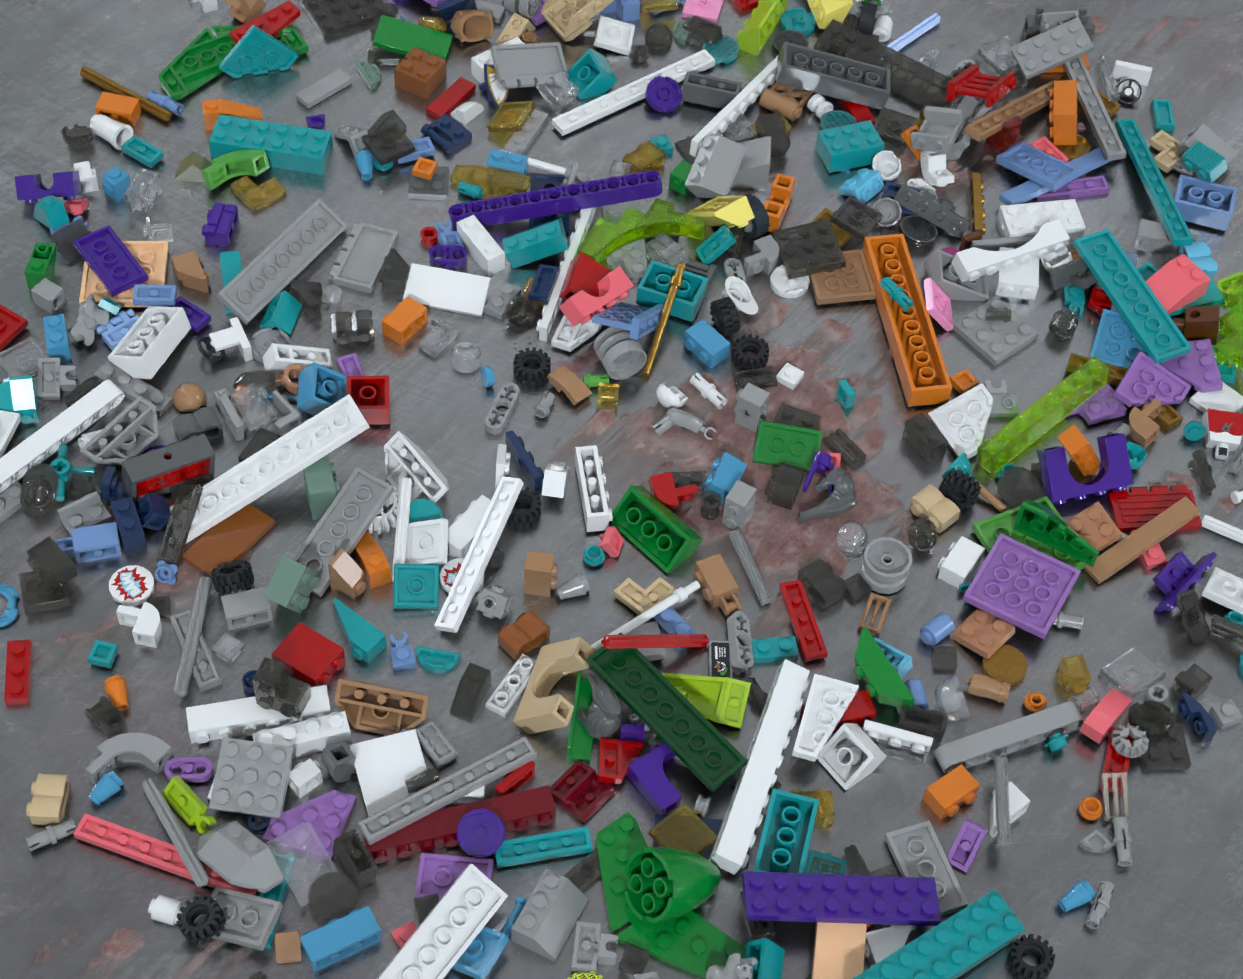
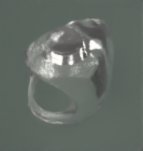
M567 71L555 73L544 84L536 83V87L542 97L554 107H566L578 95L579 88L568 80L569 75Z

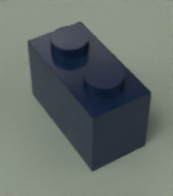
M132 496L110 502L124 550L128 551L145 546L144 531Z

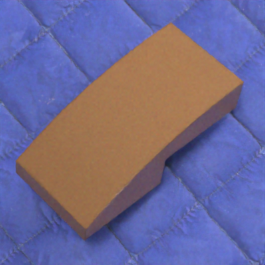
M564 365L547 375L558 392L563 391L574 406L592 394L582 380Z

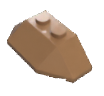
M338 678L334 702L342 712L345 711L347 720L354 729L392 735L400 733L403 729L409 731L426 719L430 696L375 683Z

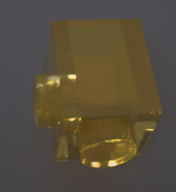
M1077 655L1061 658L1057 668L1058 681L1060 685H1063L1065 692L1079 693L1086 690L1092 676L1084 656Z

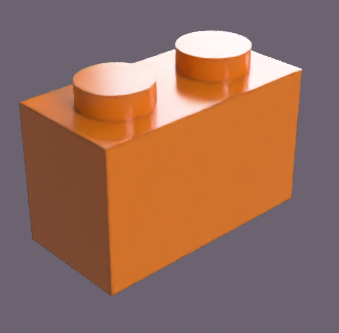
M102 92L95 105L96 115L108 116L120 123L130 125L132 128L135 127L142 113L138 98Z
M408 296L403 302H399L390 314L384 316L382 320L383 334L402 346L428 321L427 307Z
M961 764L928 786L923 800L941 820L947 815L951 817L956 814L963 804H971L978 796L977 792L980 784Z

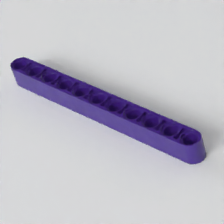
M645 171L455 204L449 208L448 213L454 230H457L458 221L472 215L484 227L656 197L662 193V181L658 171Z

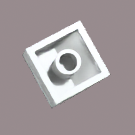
M844 723L826 743L817 759L845 790H848L870 775L887 756L857 723Z

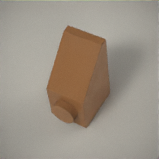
M340 549L328 564L331 589L354 600L366 588L365 572L345 550Z

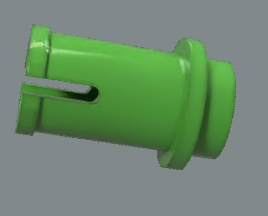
M587 373V375H583L582 382L589 389L590 387H609V375H590V373Z

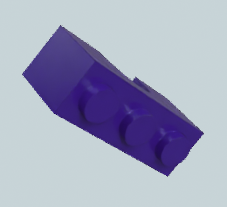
M79 171L53 173L54 182L50 189L43 185L41 174L14 177L17 200H25V204L37 203V199L51 195L63 197V200H75L76 195H82Z

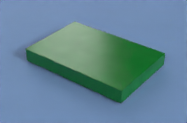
M760 420L753 462L809 472L815 452L820 450L823 431Z

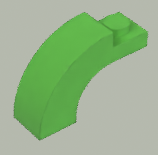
M245 149L229 152L212 159V165L202 170L206 187L214 189L233 177L241 175L256 177L270 167L265 150Z

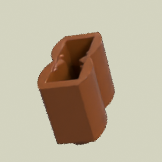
M533 610L522 613L518 616L516 622L504 625L499 630L498 644L516 661L522 653L526 655L533 648L545 642L550 637V627Z

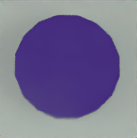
M657 76L646 87L645 96L653 109L667 113L677 109L681 103L682 90L679 84L672 78Z
M474 809L466 813L460 820L456 830L457 841L461 849L468 855L476 858H484L496 853L502 846L505 838V827L501 818L487 809Z

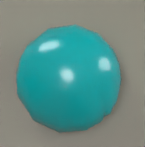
M1126 442L1131 470L1138 469L1143 465L1148 453L1140 445Z

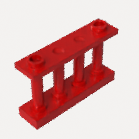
M972 64L948 82L946 100L955 101L961 95L986 99V108H990L1015 88L1017 82L1015 71L1009 72L1004 77L981 74L979 71L980 65Z

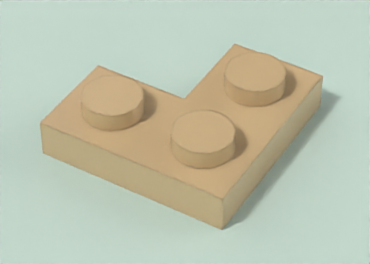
M1161 130L1150 138L1149 145L1160 151L1154 157L1158 168L1168 173L1174 168V165L1177 166L1176 162L1179 159L1182 160L1181 155L1185 151L1178 156L1176 152L1180 149L1178 146L1180 142Z
M628 577L614 590L613 596L640 615L673 595V591L676 588L659 577L645 590Z

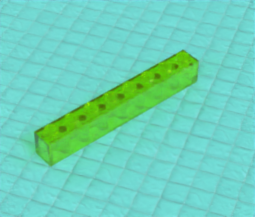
M1093 356L978 447L977 463L993 475L1003 465L1011 461L1107 385L1110 367Z

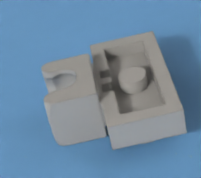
M38 358V399L60 400V390L62 392L76 391V381L68 379L77 376L76 367L74 365L61 366L60 358Z
M986 380L984 386L994 401L990 417H1018L1017 395H1006V381L1002 380L1001 385L996 389L992 387L990 380Z
M577 921L571 971H592L596 973L597 962L600 965L614 966L617 954L607 949L617 948L618 936L603 933L600 936L601 924Z

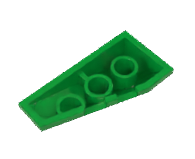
M1030 499L1023 501L1013 528L1014 530L1089 566H1094L1099 554L1096 548L1047 507Z

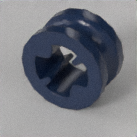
M249 815L248 825L250 831L255 835L265 834L270 823L269 818ZM258 819H262L264 824L261 823V826L257 827L255 822L257 823Z

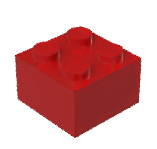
M389 375L347 376L346 396L350 394L368 425L390 424Z

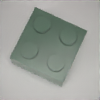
M328 455L303 469L305 488L313 520L322 518L340 492L339 483L335 477L334 463L330 464Z
M283 555L263 597L301 614L302 610L306 609L309 604V596L312 590L319 583L320 573Z

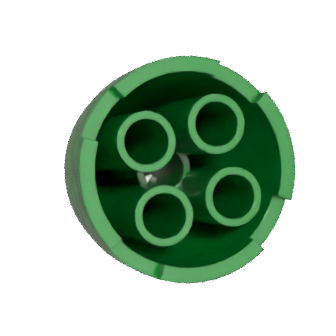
M673 847L638 849L629 857L624 869V873L627 874L628 889L624 893L631 911L641 921L646 920L652 923L671 920L696 909L716 891L721 882L720 870L710 860L697 853Z

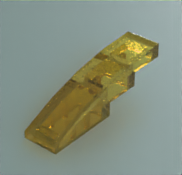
M456 165L450 176L452 184H459L460 181L475 186L479 184L483 189L489 188L491 194L527 192L532 181L530 176L477 165Z

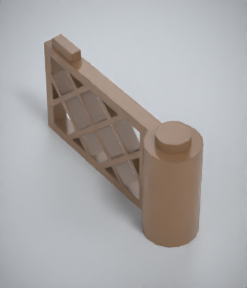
M776 82L770 89H766L763 92L759 105L794 121L800 117L802 107L815 92L802 91L799 88ZM789 89H797L798 92H790ZM776 90H785V93H780ZM801 97V101L799 102L793 98Z

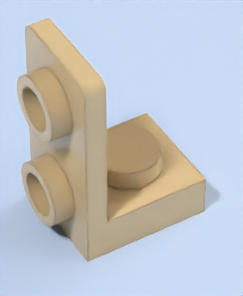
M514 12L495 43L500 45L516 37L520 38L522 33L526 31L534 32L536 28L529 20Z

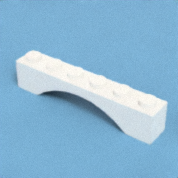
M1058 219L1042 224L1035 237L1021 247L1008 251H988L972 247L957 252L951 264L961 282L975 281L980 276L986 274L990 276L998 270H1008L1016 264H1026L1031 259L1037 257L1041 259L1052 252L1059 253L1066 248L1070 237Z

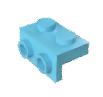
M863 168L852 178L846 180L838 189L840 195L855 197L863 206L884 189V183L880 171Z

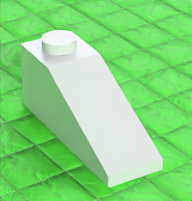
M272 343L262 357L266 375L284 374L286 367L293 364L306 368L315 362L329 369L333 367L329 349Z

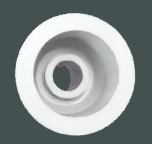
M95 114L90 120V129L96 135L108 141L117 150H122L121 145L133 136V129L130 125L120 123L108 116Z

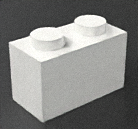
M961 536L957 543L953 542L951 544L947 558L943 556L937 567L940 569L938 578L959 589L961 584L967 582L980 563L985 548Z

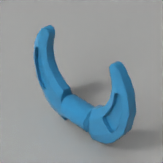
M0 584V594L8 600L7 610L0 617V628L13 622L19 613V609H17L19 594L14 587L8 584Z

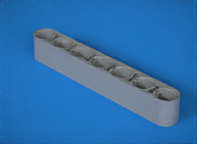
M1068 701L941 745L934 751V756L944 774H948L961 764L966 769L1048 740L1047 738L1059 732L1063 735L1075 731L1082 726L1085 720L1075 703Z

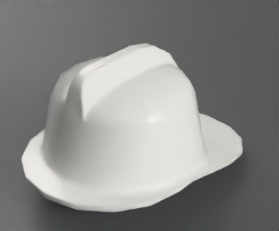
M728 277L725 281V288L721 297L731 298L738 312L742 311L750 315L756 314L758 312V305L747 284L738 277Z

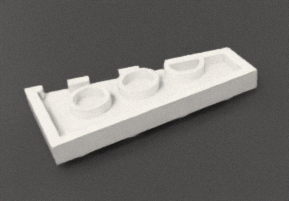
M814 674L792 756L813 762L816 761L858 692L859 685Z

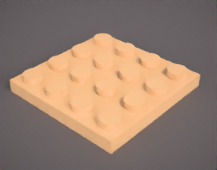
M122 241L148 275L149 280L141 283V285H165L169 241ZM84 261L79 298L80 305L87 300L89 294H93L95 305H98L104 295L121 304V307H148L133 305L134 287L112 297Z

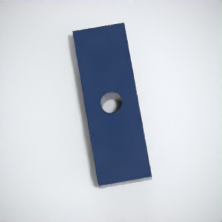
M513 430L506 432L507 449L535 491L541 489L542 479H544L542 469L534 464V457L530 451H526L523 439L520 436L517 437Z

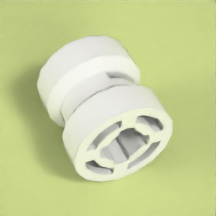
M815 94L808 101L807 108L811 112H815L820 120L824 114L833 111V105L825 101L821 94Z

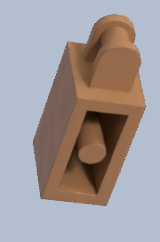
M720 553L697 561L693 577L701 585L705 600L710 601L713 608L720 606L725 615H729L733 610L740 611L741 605L738 600L739 586Z

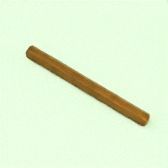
M83 66L81 68L80 76L114 94L138 98L142 109L164 121L171 119V111L160 107L158 104L88 67Z

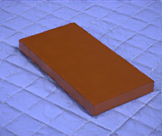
M248 504L205 532L182 554V559L212 579L211 571H213V568H217L218 565H224L225 562L231 563L232 560L237 562L275 525V520L253 505Z

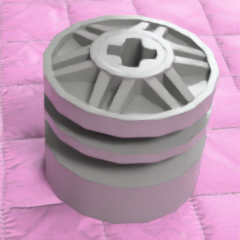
M609 327L599 334L594 341L593 349L612 379L621 380L633 376L644 367L647 361V355L638 340L630 338V331Z

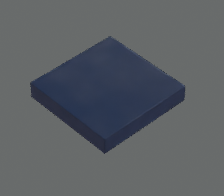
M447 0L438 4L443 23L451 21L453 15L458 10H477L475 0Z

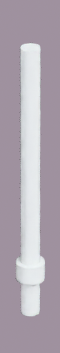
M695 580L684 588L676 589L673 591V595L608 635H618L620 632L625 635L673 604L683 602L688 598V595L700 588L699 582ZM603 638L590 645L595 649V652L603 646L601 644Z

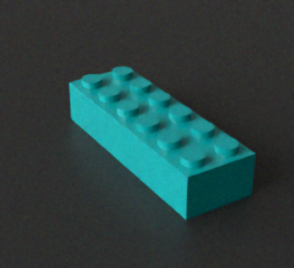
M221 114L218 115L208 141L211 158L238 150L259 149L266 151L269 167L319 175L325 174L333 150L332 131Z

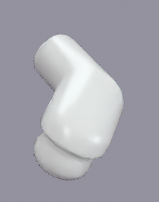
M909 179L907 182L909 187L936 191L934 187L923 179Z

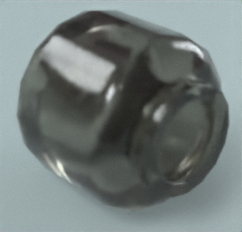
M1062 309L1057 311L1050 321L1049 331L1057 340L1070 339L1075 333L1078 319L1075 313L1070 310Z
M927 519L915 520L909 527L910 545L919 551L932 549L937 542L935 524Z

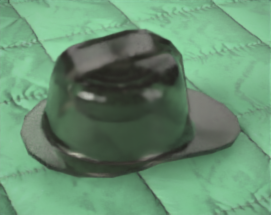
M47 464L34 465L24 476L20 503L23 509L31 515H44L53 508L59 477L52 466Z

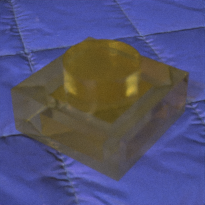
M599 383L597 404L618 406L619 384Z

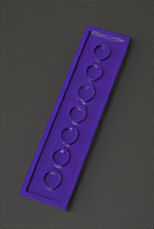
M743 871L742 874L746 920L937 926L942 922L935 878Z

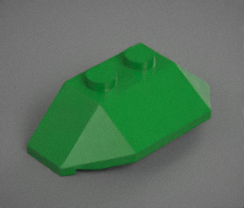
M867 627L863 628L854 657L855 667L853 669L859 679H864L868 694L871 697L875 696L879 703L909 710L914 709V697Z

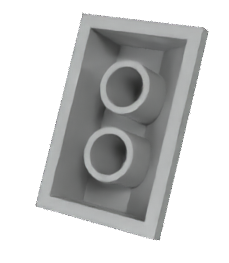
M720 135L705 136L684 186L697 198L727 196L747 147Z
M546 868L511 929V941L556 962L589 899L568 878Z

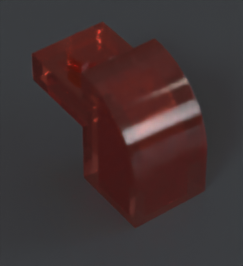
M1016 115L1004 122L1002 130L987 137L986 142L1000 152H1005L1021 143L1023 137L1019 132L1022 119Z

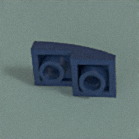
M1183 693L1177 704L1178 714L1183 717L1185 724L1194 723L1197 734H1200L1203 742L1211 741L1218 729L1213 719L1197 700L1188 693Z

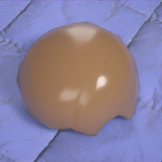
M186 382L175 389L173 403L179 411L185 413L195 412L200 406H206L207 395L198 384Z

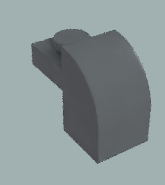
M344 740L323 749L321 762L334 781H349L351 774L356 773L354 765L356 757Z

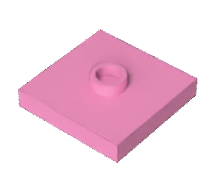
M686 0L682 17H694L698 21L717 24L724 0Z
M929 277L924 280L927 312L948 332L954 328L951 300Z

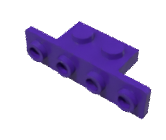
M1182 551L1176 553L1152 579L1166 595L1155 610L1160 612L1173 609L1178 604L1176 602L1178 598L1186 595L1190 590L1188 587L1200 580L1202 577L1200 574L1213 565L1212 561L1217 554L1212 552L1202 556L1193 565Z

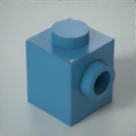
M114 166L101 175L104 192L115 201H120L132 192L129 175L118 166Z

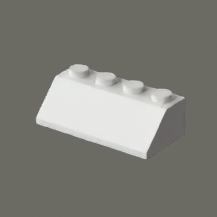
M148 306L108 356L109 361L133 378L152 379L191 329L184 309L181 307Z

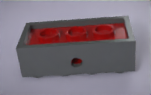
M204 433L199 436H191L187 440L178 443H170L168 446L157 450H150L146 454L137 457H129L122 461V486L127 496H132L134 504H136L147 493L161 496L213 478L215 452Z

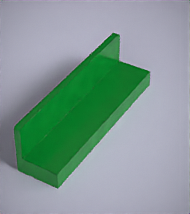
M582 670L578 671L574 709L567 746V762L580 760L585 764H590L593 737L588 734L577 716L578 713L583 711L587 717L589 707L593 701L590 681L588 678L582 677Z

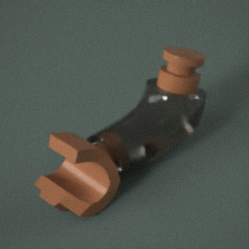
M293 364L286 367L284 374H282V371L255 370L242 373L233 384L235 394L232 400L237 404L246 405L249 396L254 395L258 389L281 387L282 384H284L287 391L298 394V384L291 382V380H299V372L304 368Z

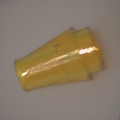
M422 15L418 22L420 26L445 32L447 27L446 22L439 17Z

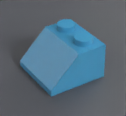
M315 362L299 372L297 409L317 415L344 398L347 390V376Z

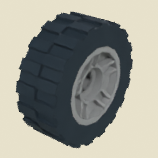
M746 194L744 196L747 197L755 218L749 220L748 225L738 228V231L747 239L753 240L769 230L770 220L760 200L754 195Z

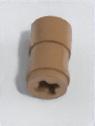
M973 672L972 678H967L965 683L969 685L968 694L996 700L998 703H1006L1011 684L1007 683V681H1000L977 672Z

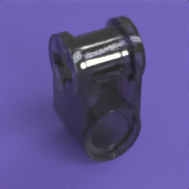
M105 696L100 697V701L91 709L87 708L84 711L88 720L100 728L109 738L128 732L124 714Z

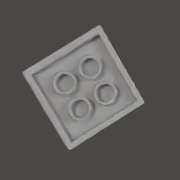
M997 296L953 324V330L994 366L1037 339L1039 332Z
M223 737L209 809L281 819L295 748Z

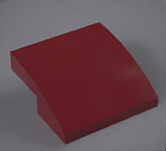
M577 760L550 786L553 799L583 823L616 792L614 786L610 783L597 782L595 769L580 760Z

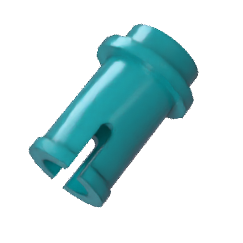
M460 181L458 185L460 189L457 190L458 193L471 196L474 200L477 198L481 199L484 192L481 185L477 184L475 186L464 181Z

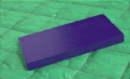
M110 225L73 241L76 250L112 297L135 287V284H141L149 280L146 272Z

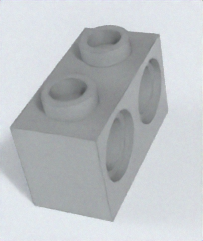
M737 480L725 498L722 523L730 529L736 530L738 528L742 531L753 515L757 489Z

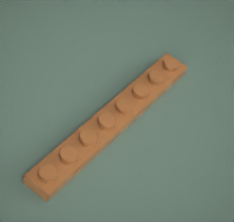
M1056 80L968 124L965 132L980 142L1050 104V89L1054 88V81Z

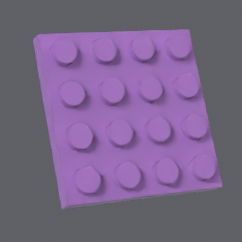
M1000 533L967 589L963 601L1045 639L1075 585L1081 570Z

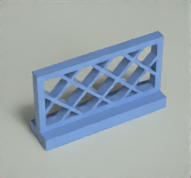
M620 302L592 316V323L630 331V338L638 340L656 330L664 304L659 303L652 308H646Z

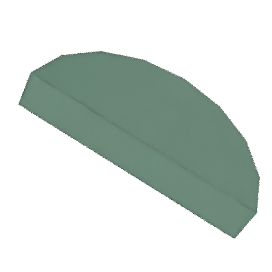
M687 17L686 20H678L673 25L672 35L679 44L686 45L696 23V18Z
M364 61L355 62V68L369 89L376 88L381 82L380 68L374 63L371 65L364 63Z

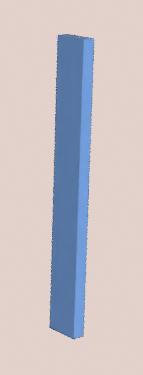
M1101 147L1067 163L1079 168L1081 176L1113 160L1107 161ZM1029 180L999 194V200L1006 205L1023 204L1050 190Z

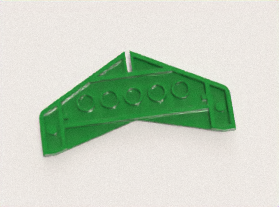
M210 26L211 32L206 27L159 74L160 85L172 100L177 101L184 98L224 72L219 69V64L236 45L230 38L229 32L239 26ZM292 26L282 28L279 31V35L275 37V39L296 51L298 55L309 52L308 45Z
M628 811L597 833L595 844L610 934L614 935L627 925H630L617 934L618 943L634 950L640 948L646 955L703 979H706V972L710 966L718 965L725 967L728 957L734 953H739L741 958L745 959L746 949L743 945L693 911L658 923L646 920L641 921L631 911L624 891H628L627 874L624 873V869L629 857L636 850L648 848L639 825Z

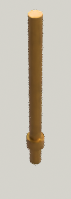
M678 263L675 274L671 277L670 289L647 355V361L641 373L644 376L650 375L677 291L681 288L682 276L686 267L684 263Z

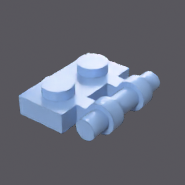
M132 309L126 312L121 311L116 317L110 319L106 325H98L95 331L98 335H102V339L113 351L139 319V316H135Z

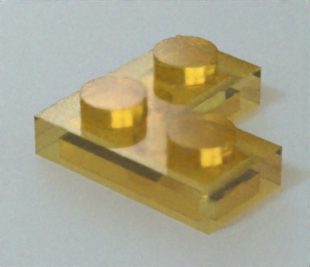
M247 176L230 184L231 190L254 212L286 194V188L274 177L259 186Z

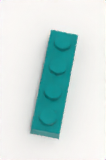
M587 826L504 840L502 846L495 853L497 868L590 853L593 847Z

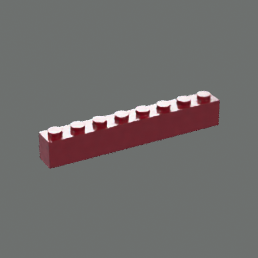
M542 786L436 810L371 845L368 844L362 834L368 864L383 863L387 859L396 857L405 858L417 852L427 853L439 847L456 846L458 844L456 832L458 824L466 813L474 809H487L498 815L504 824L505 833L514 830L524 831L536 825H549L556 821V807L550 786Z

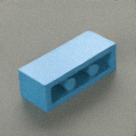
M369 906L356 908L349 915L340 919H332L325 926L319 929H310L300 937L301 948L313 973L382 941L381 929Z

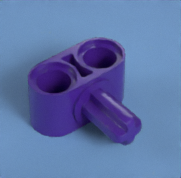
M435 245L429 251L430 266L452 271H462L467 267V250L459 245Z

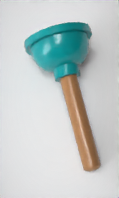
M965 452L949 466L942 475L943 479L949 471L952 472L953 470H956L957 473L961 470L963 474L967 472L970 474V478L974 475L970 472L971 464ZM980 483V495L998 511L1004 512L1006 505Z

